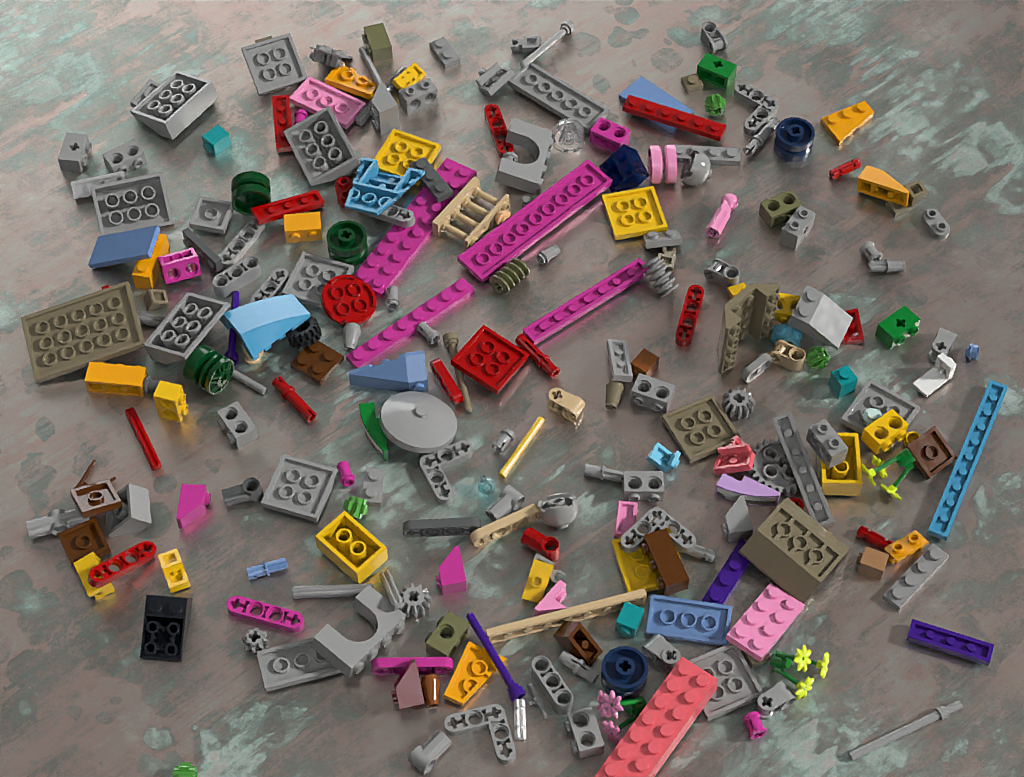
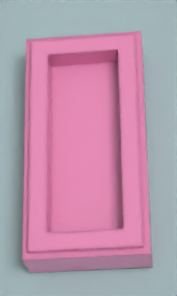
M618 500L614 538H621L636 523L638 502Z

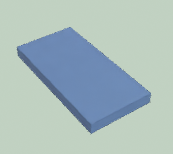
M642 76L619 94V99L623 102L626 101L628 95H632L683 112L694 113L692 109ZM652 121L664 130H666L667 132H669L670 134H672L677 129L675 127H671L656 121Z
M156 225L98 236L88 265L91 269L151 258L160 228Z
M650 594L645 635L654 636L658 633L666 639L722 647L728 644L725 638L730 631L733 606Z

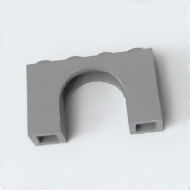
M513 118L508 128L505 142L527 149L533 155L535 162L522 164L502 157L494 181L535 195L537 188L541 189L544 179L541 176L546 172L547 165L544 164L548 162L550 156L548 148L551 149L554 141L551 138L553 131Z
M370 585L355 597L353 608L373 625L375 630L373 637L362 642L350 641L327 624L313 637L311 647L348 678L354 673L358 674L364 668V663L368 659L370 661L373 660L378 654V650L382 646L386 647L392 640V636L395 633L399 634L405 627L406 614L400 609L394 610L390 601Z

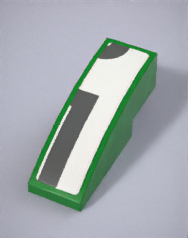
M374 402L359 404L361 424L367 439L377 454L384 461H389L386 435L381 429L380 418H376Z

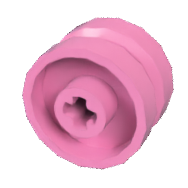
M674 144L665 145L663 152H661L659 145H649L647 169L651 185L661 183L662 173L666 184H676L677 154Z

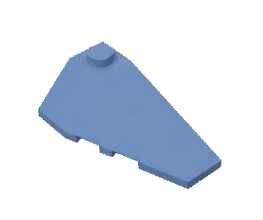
M424 350L403 353L399 355V358L391 361L387 358L376 366L369 364L350 370V385L397 392L428 391Z

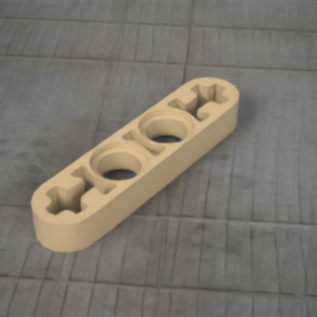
M529 505L476 529L470 534L473 545L475 547L483 546L539 520L541 516L538 505Z

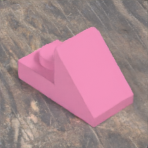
M559 580L534 608V617L566 609L561 604L567 595L566 583Z

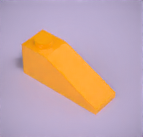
M866 165L858 176L857 191L907 207L909 191L885 171Z

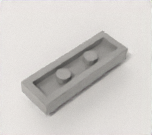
M124 170L74 180L70 181L74 199L92 196L90 186L124 180L126 178Z
M608 339L606 345L613 381L632 382L633 373L627 342L624 340Z

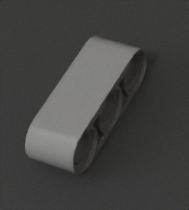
M248 256L216 275L212 280L215 295L221 299L227 298L232 295L233 291H238L261 276L259 259L256 256Z
M536 656L532 660L531 665L532 678L555 712L560 715H566L572 710L573 695L550 660L545 656ZM537 667H544L545 670L539 671V670H537L536 668H537ZM549 683H554V684H556L557 686H556V687H549L548 684H549ZM566 700L568 703L561 704L558 701Z

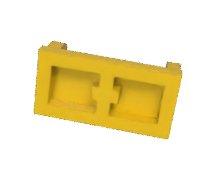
M91 552L73 564L88 596H94L95 600H98L115 592V589L111 582L100 588L92 587L88 583L90 570L102 563L101 559L94 552Z

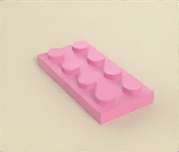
M310 76L289 97L290 103L313 114L330 106L341 127L346 130L366 106L365 102Z
M770 583L728 632L725 639L761 662L802 612L805 604Z

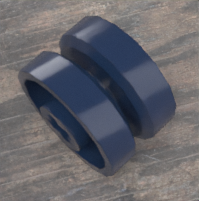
M790 117L782 120L778 124L775 133L774 151L776 155L788 162H800L808 158L812 151L815 137V129L812 124L799 117Z
M618 646L611 649L604 656L601 667V685L604 691L609 695L610 691L613 690L615 698L621 696V700L638 697L644 691L647 683L648 662L645 656L636 648L629 646Z

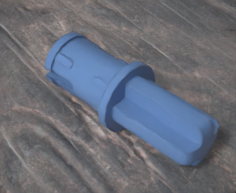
M280 558L267 563L263 561L264 563L247 567L246 570L249 580L265 575L270 576V573L286 569L288 565L285 558Z

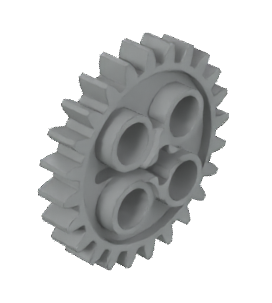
M771 437L769 442L766 439L763 440L762 444L758 442L756 448L752 449L755 457L752 470L748 471V474L752 475L751 479L757 480L759 483L780 492V495L784 493L788 497L790 492L795 495L797 490L800 491L789 461L786 459L787 456L780 439L778 438V441H775Z

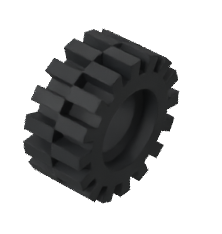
M312 316L293 331L289 330L285 333L290 345L297 349H300L301 346L302 349L306 348L307 345L309 347L312 346L311 343H317L316 340H320V336H322L316 318Z

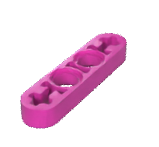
M232 596L226 604L229 614L234 617L292 633L299 632L304 627L303 616L297 611L242 596ZM237 603L240 604V607L233 609V606H236ZM258 607L261 609V613L256 616L251 615V609ZM272 613H279L281 615L280 619L276 621L270 620L269 617ZM295 619H298V623L291 625V621L293 622Z
M449 657L375 658L371 661V672L375 675H400L411 659L416 660L419 675H445L453 672V659Z

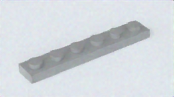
M791 412L772 418L810 516L823 527L835 523Z

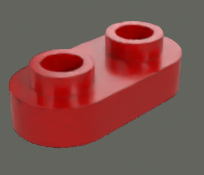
M346 176L339 177L335 181L337 201L342 208H345L350 189L353 187L352 180Z

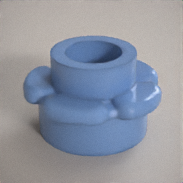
M971 343L970 346H966L965 357H968L969 361L977 360L979 345Z

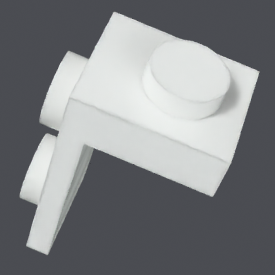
M942 352L937 356L934 367L913 383V387L925 397L929 396L953 377L957 364L952 358Z

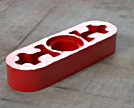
M438 358L431 361V370L451 403L455 406L463 402L460 389L441 359Z

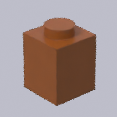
M643 348L631 362L633 377L637 379L639 373L651 377L658 369L660 357Z

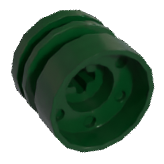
M203 344L194 349L188 357L183 369V376L191 383L199 385L206 392L215 395L222 391L231 379L234 371V362Z

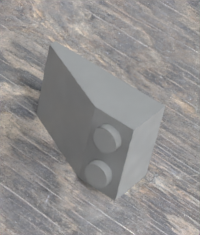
M807 285L787 325L838 350L853 317L824 293Z

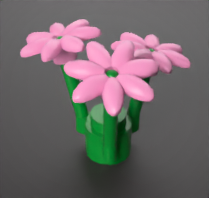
M600 690L596 700L599 703L597 710H600L601 718L604 716L608 718L613 715L617 719V711H623L622 706L625 707L627 714L632 715V717L618 726H614L612 721H609V723L605 720L603 721L605 727L603 732L609 734L607 737L608 741L613 740L615 745H618L622 739L619 735L620 730L635 721L647 703L642 696L621 700V696L615 698L613 690L610 691L609 696L603 694L602 690Z

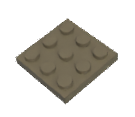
M713 394L662 415L663 423L689 464L718 452L717 448L730 444L735 435H738L741 439V436Z

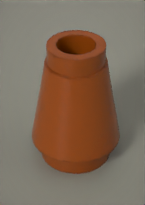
M435 674L422 676L420 683L426 707L439 706L440 680Z

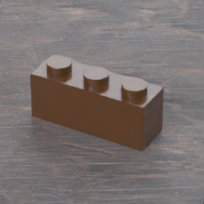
M667 528L645 534L641 550L644 556L647 555L649 559L650 571L652 573L655 572L658 589H662L665 596L688 589L689 577Z

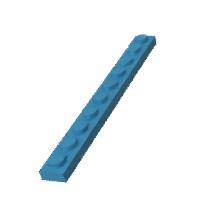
M993 380L989 381L927 534L946 541L1008 386Z

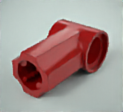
M531 527L524 531L520 539L522 544L552 562L559 559V542L555 537H547Z

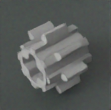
M258 627L254 630H247L248 634L242 637L243 643H245V651H252L253 655L257 654L256 651L264 650L269 645V641L266 639V631H259Z

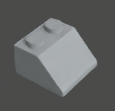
M381 82L372 98V109H370L373 117L371 121L372 126L382 136L390 133L393 128L396 130L400 129L398 104L383 82Z
M128 483L117 492L122 501V507L106 512L107 536L109 537L140 533L151 524L149 490Z

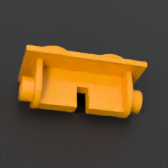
M916 530L884 548L889 554L888 562L891 565L898 564L907 555L910 556L918 550L921 551L929 541Z

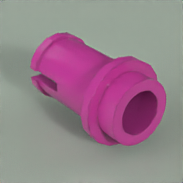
M304 109L295 111L293 126L308 117Z
M341 461L336 465L341 477L340 483L345 487L352 486L355 483V475L351 473L349 463Z

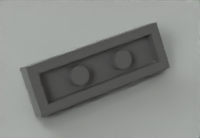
M425 157L409 164L410 168L425 171V175L419 181L438 203L453 196V190Z
M188 227L182 231L184 245L187 248H194L198 259L202 258L210 270L213 269L217 274L224 271L222 259Z

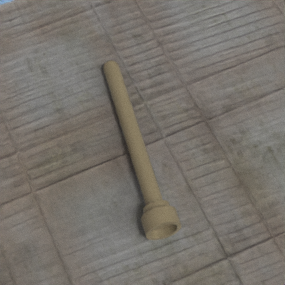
M448 332L442 338L444 345L449 348L451 358L453 359L458 353L456 346L459 340L456 332ZM454 367L458 386L463 396L464 409L466 412H471L472 406L464 374Z

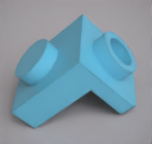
M787 323L773 325L771 341L775 344L778 339L786 342H792L794 346L799 347L802 332L787 325Z
M657 442L653 445L646 460L665 473L677 467L680 462L678 458L681 452L676 451L672 453Z

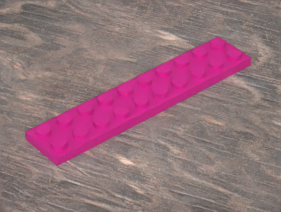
M446 158L437 169V172L453 190V196L438 203L428 190L423 187L406 208L414 213L415 224L409 228L393 225L353 276L368 283L374 290L375 295L383 298L387 293V287L390 288L432 235V221L474 176L477 177V171Z
M587 159L457 257V261L481 283H484L504 267L506 263L510 262L512 258H517L609 188L613 180Z

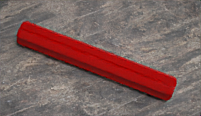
M130 407L126 409L125 415L153 471L162 467L161 462L135 408Z

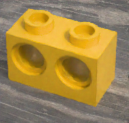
M160 380L153 394L158 416L181 422L183 415L185 416L188 412L186 394L183 392L182 385Z
M891 409L864 428L861 440L878 455L882 451L886 452L897 440L899 442L902 441L907 435L906 431L909 424Z

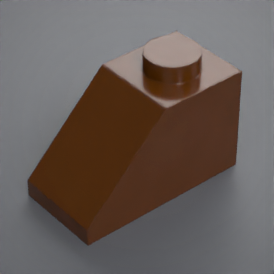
M564 621L553 635L564 650H567V652L579 660L583 659L585 664L590 667L603 652L580 622Z

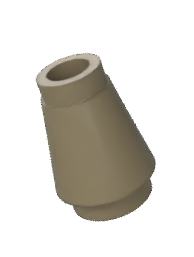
M610 380L606 385L605 407L607 409H617L625 390L624 384L621 381Z

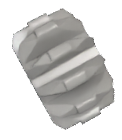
M736 387L735 391L729 389L728 393L723 395L721 406L726 414H730V418L736 416L740 420L741 416L747 418L753 412L755 401L752 398L751 392L746 393L745 388L739 390Z
M411 583L410 588L404 586L403 592H399L404 605L402 609H399L406 614L407 618L413 615L417 619L418 614L424 616L425 611H429L431 596L427 588L422 589L421 584L414 587V584Z

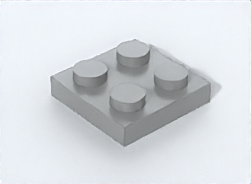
M200 196L189 221V227L224 234L234 211L232 203Z

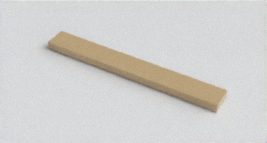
M645 588L496 626L486 629V635L491 644L560 627L564 621L580 622L621 611L625 601L636 606L645 605L647 593Z

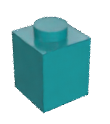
M216 125L202 135L203 148L215 157L231 146L230 134L219 125Z
M845 365L831 372L828 385L839 399L855 391L858 378L850 367Z
M625 601L616 620L615 631L623 637L634 639L643 620L644 609Z

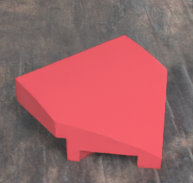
M735 435L732 438L733 441L727 446L717 448L720 455L717 456L713 467L715 475L752 470L755 454L749 444H745L738 435Z

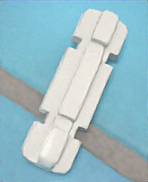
M524 699L514 700L515 740L526 739Z

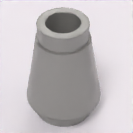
M346 323L343 328L344 350L347 352L355 350L361 334L360 325L356 323Z

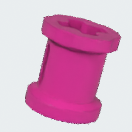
M759 711L750 712L742 718L743 723H746L750 732L749 738L752 740L761 738L768 732L763 727Z

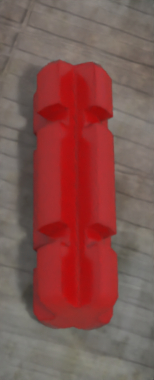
M855 158L851 162L848 161L839 165L837 168L835 167L829 171V176L832 179H836L839 175L843 176L853 171V169L856 170L861 167V161Z
M860 526L856 534L862 539L866 538V541L879 548H885L893 543V541L885 540V537L872 530L868 531V528L865 526Z

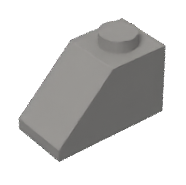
M744 495L739 496L725 515L724 524H721L722 535L726 536L728 543L738 542L740 539L744 541L749 540L753 534V526Z

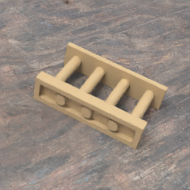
M474 176L432 221L433 234L439 236L443 231H447L465 241L466 251L478 242L491 228L499 211L509 210V195L506 194L499 200L487 194L480 188V179ZM478 196L495 205V207L489 212L471 202V200ZM464 208H469L485 218L478 223L460 212ZM457 219L474 228V230L468 235L453 227L450 223Z

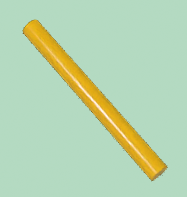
M539 416L502 467L498 473L501 478L506 477L545 421L543 417Z

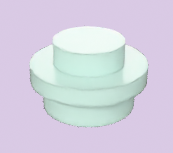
M875 408L866 409L863 413L864 423L867 426L880 418L882 413Z

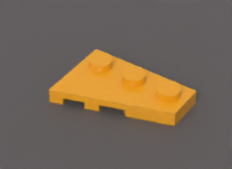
M344 62L342 68L339 67L337 69L334 67L325 78V84L369 100L373 98L377 89L375 82L364 75H358L355 69L346 67Z
M864 100L822 117L820 123L839 146L845 138L850 137L857 128L862 127L874 115V111Z
M470 641L468 642L443 698L463 706L497 671L485 648ZM499 655L504 664L507 658Z

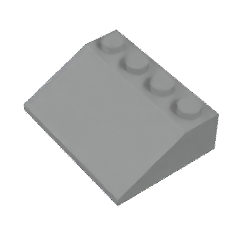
M176 70L130 112L159 135L173 140L219 97L212 81Z
M330 106L283 131L311 186L330 182L342 176L348 177L357 172L358 167H360L361 163Z
M162 172L90 186L101 236L156 225L158 227L174 225Z
M187 292L145 341L144 348L153 361L163 364L186 360L230 307V304Z

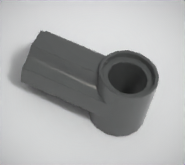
M254 477L247 478L243 484L221 490L226 507L246 501L258 502L263 497L260 482Z

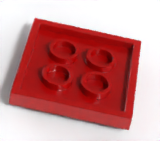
M483 325L454 356L450 365L497 395L529 359L530 354Z

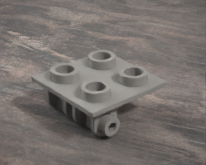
M316 45V47H310L314 49L310 53L312 61L321 64L326 63L327 66L337 69L343 66L342 58H353L347 56L348 52L334 50L329 46Z

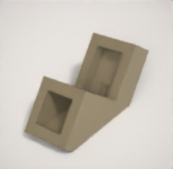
M920 180L904 185L909 191L907 207L886 201L885 206L894 218L910 212L928 195L929 191Z

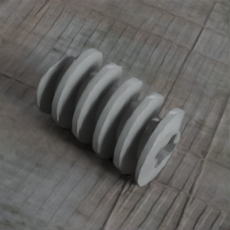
M656 257L641 267L642 269L648 268L645 274H652L649 281H656L653 287H660L657 290V294L663 293L662 298L676 290L679 284L673 285L675 277L669 278L672 272H665L668 265H661L664 258L657 259Z

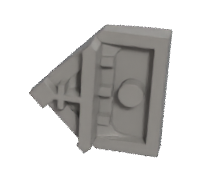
M497 62L488 70L484 68L479 69V78L476 80V83L482 93L492 96L515 73L510 68L500 67Z

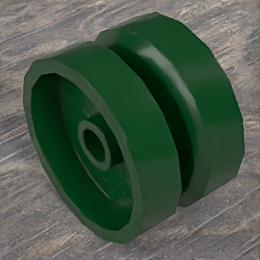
M255 171L237 174L231 181L232 208L242 215L252 216L251 208L271 203V186L268 177Z
M345 220L339 221L329 228L326 239L330 259L353 266L361 264L366 259L368 254L367 235L361 224Z

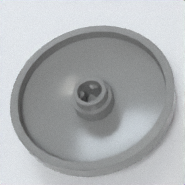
M407 391L395 394L386 400L380 413V426L386 437L397 446L416 453H433L446 448L453 441L457 431V419L452 409L439 398L423 392Z

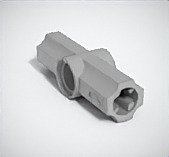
M78 508L67 511L55 509L50 511L48 516L26 521L29 536L33 539L51 533L58 536L57 533L88 521L90 517L83 519Z

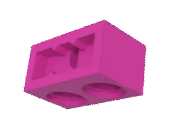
M600 117L590 129L589 142L620 155L630 142L631 130Z
M194 248L157 257L161 276L165 284H174L184 279H192L202 275L198 255Z

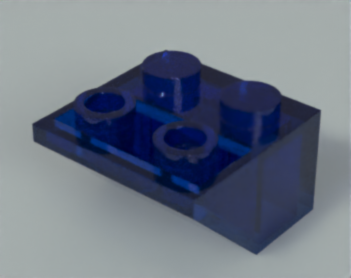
M625 144L599 166L601 171L613 180L609 187L612 193L635 188L649 177L638 151Z

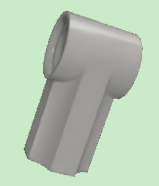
M507 485L501 491L499 498L485 510V514L492 522L501 519L512 510H518L524 503L525 496L511 485Z
M437 730L422 746H417L411 752L408 761L423 774H427L436 764L437 758L451 745V741L446 734Z

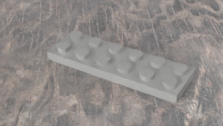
M530 63L526 68H520L507 82V85L587 134L590 133V129L600 117L606 118L610 112V109L534 63Z

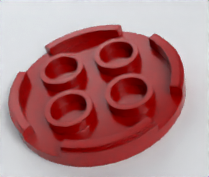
M353 275L333 277L324 286L321 293V305L325 314L331 320L343 326L346 323H356L358 325L366 323L372 317L377 305L376 295L372 287Z

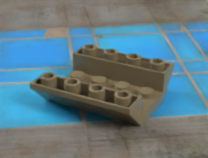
M750 283L724 305L717 347L718 372L722 374L726 369L729 370L733 367L737 353V344L748 333L758 341L771 334L773 330L772 325L775 320L774 315L777 309V300L780 296V285Z
M787 497L758 527L740 549L739 553L786 593L804 604L850 549Z

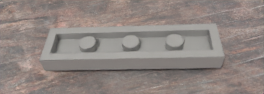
M674 144L678 163H685L686 160L689 161L691 158L689 153L696 149L706 154L712 165L740 166L741 148Z
M933 543L883 595L882 599L899 611L947 561L949 555Z

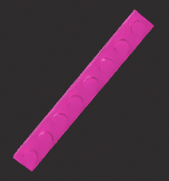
M640 258L636 259L525 327L523 334L534 345L538 344L648 276L645 274L648 268L642 269L641 266L645 263Z
M461 278L347 354L346 360L355 369L369 365L418 332L417 327L422 329L418 326L421 322H426L428 325L475 293L474 288L464 278Z

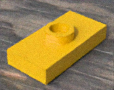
M414 62L394 78L391 83L398 90L418 83L425 77L426 73Z
M534 559L522 599L539 604L545 596L554 565Z

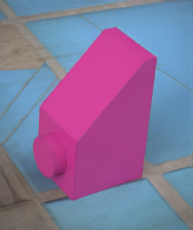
M182 484L176 516L179 529L185 528L206 512V506L210 505L211 494L207 492L206 485Z
M456 546L439 566V576H435L437 588H441L442 595L467 591L459 546Z

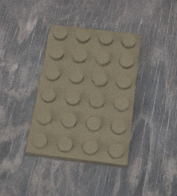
M128 281L21 317L34 379L37 384L88 367L89 362H103L144 348L145 345L135 301Z

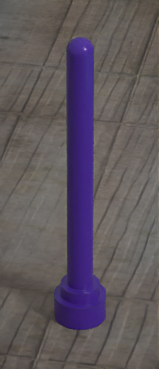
M238 291L232 292L231 310L239 307ZM230 328L228 350L224 356L233 360L234 366H236L239 362V355L235 351L237 333L233 328Z
M468 613L466 615L468 622L508 687L507 695L511 702H514L515 699H521L526 695L523 687L519 686L518 683L515 684L475 615Z

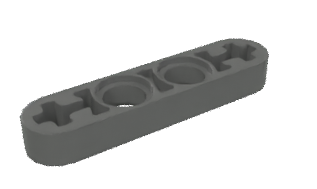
M476 517L408 520L403 523V535L410 538L470 535L476 529L481 528V520Z

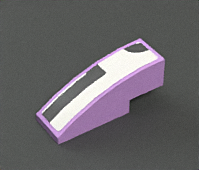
M723 473L716 484L714 495L732 502H736L739 496L744 495L746 505L777 506L780 492L747 476H744L742 481H739Z

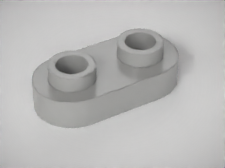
M932 208L924 210L921 221L931 235L939 240L946 239L950 232V226L942 215Z
M768 353L759 354L754 362L742 368L741 378L746 383L751 382L771 365L773 358Z

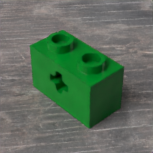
M706 52L697 65L696 73L701 80L727 90L736 76L737 65Z
M904 305L878 324L875 336L892 349L896 345L900 346L907 337L914 336L918 332L921 319Z

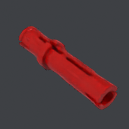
M523 333L517 336L515 343L530 354V357L537 363L536 365L540 369H543L551 378H555L560 373V369L550 361V357L544 355Z
M278 376V379L276 377L272 381V385L281 393V397L290 402L308 423L311 420L314 421L317 413L295 392L293 386H289L281 376Z

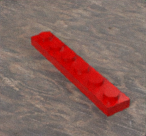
M628 95L622 107L624 112L719 142L727 126L632 95Z

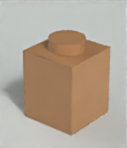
M866 546L864 553L859 552L855 563L859 565L857 573L880 581L889 554Z

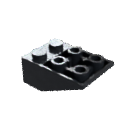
M146 595L140 658L182 661L191 619L193 598Z

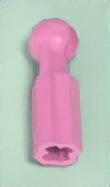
M728 193L721 198V205L714 213L705 230L707 236L713 239L719 238L730 218L731 211L738 205V199L734 194Z

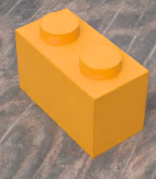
M320 212L284 215L286 243L323 240Z

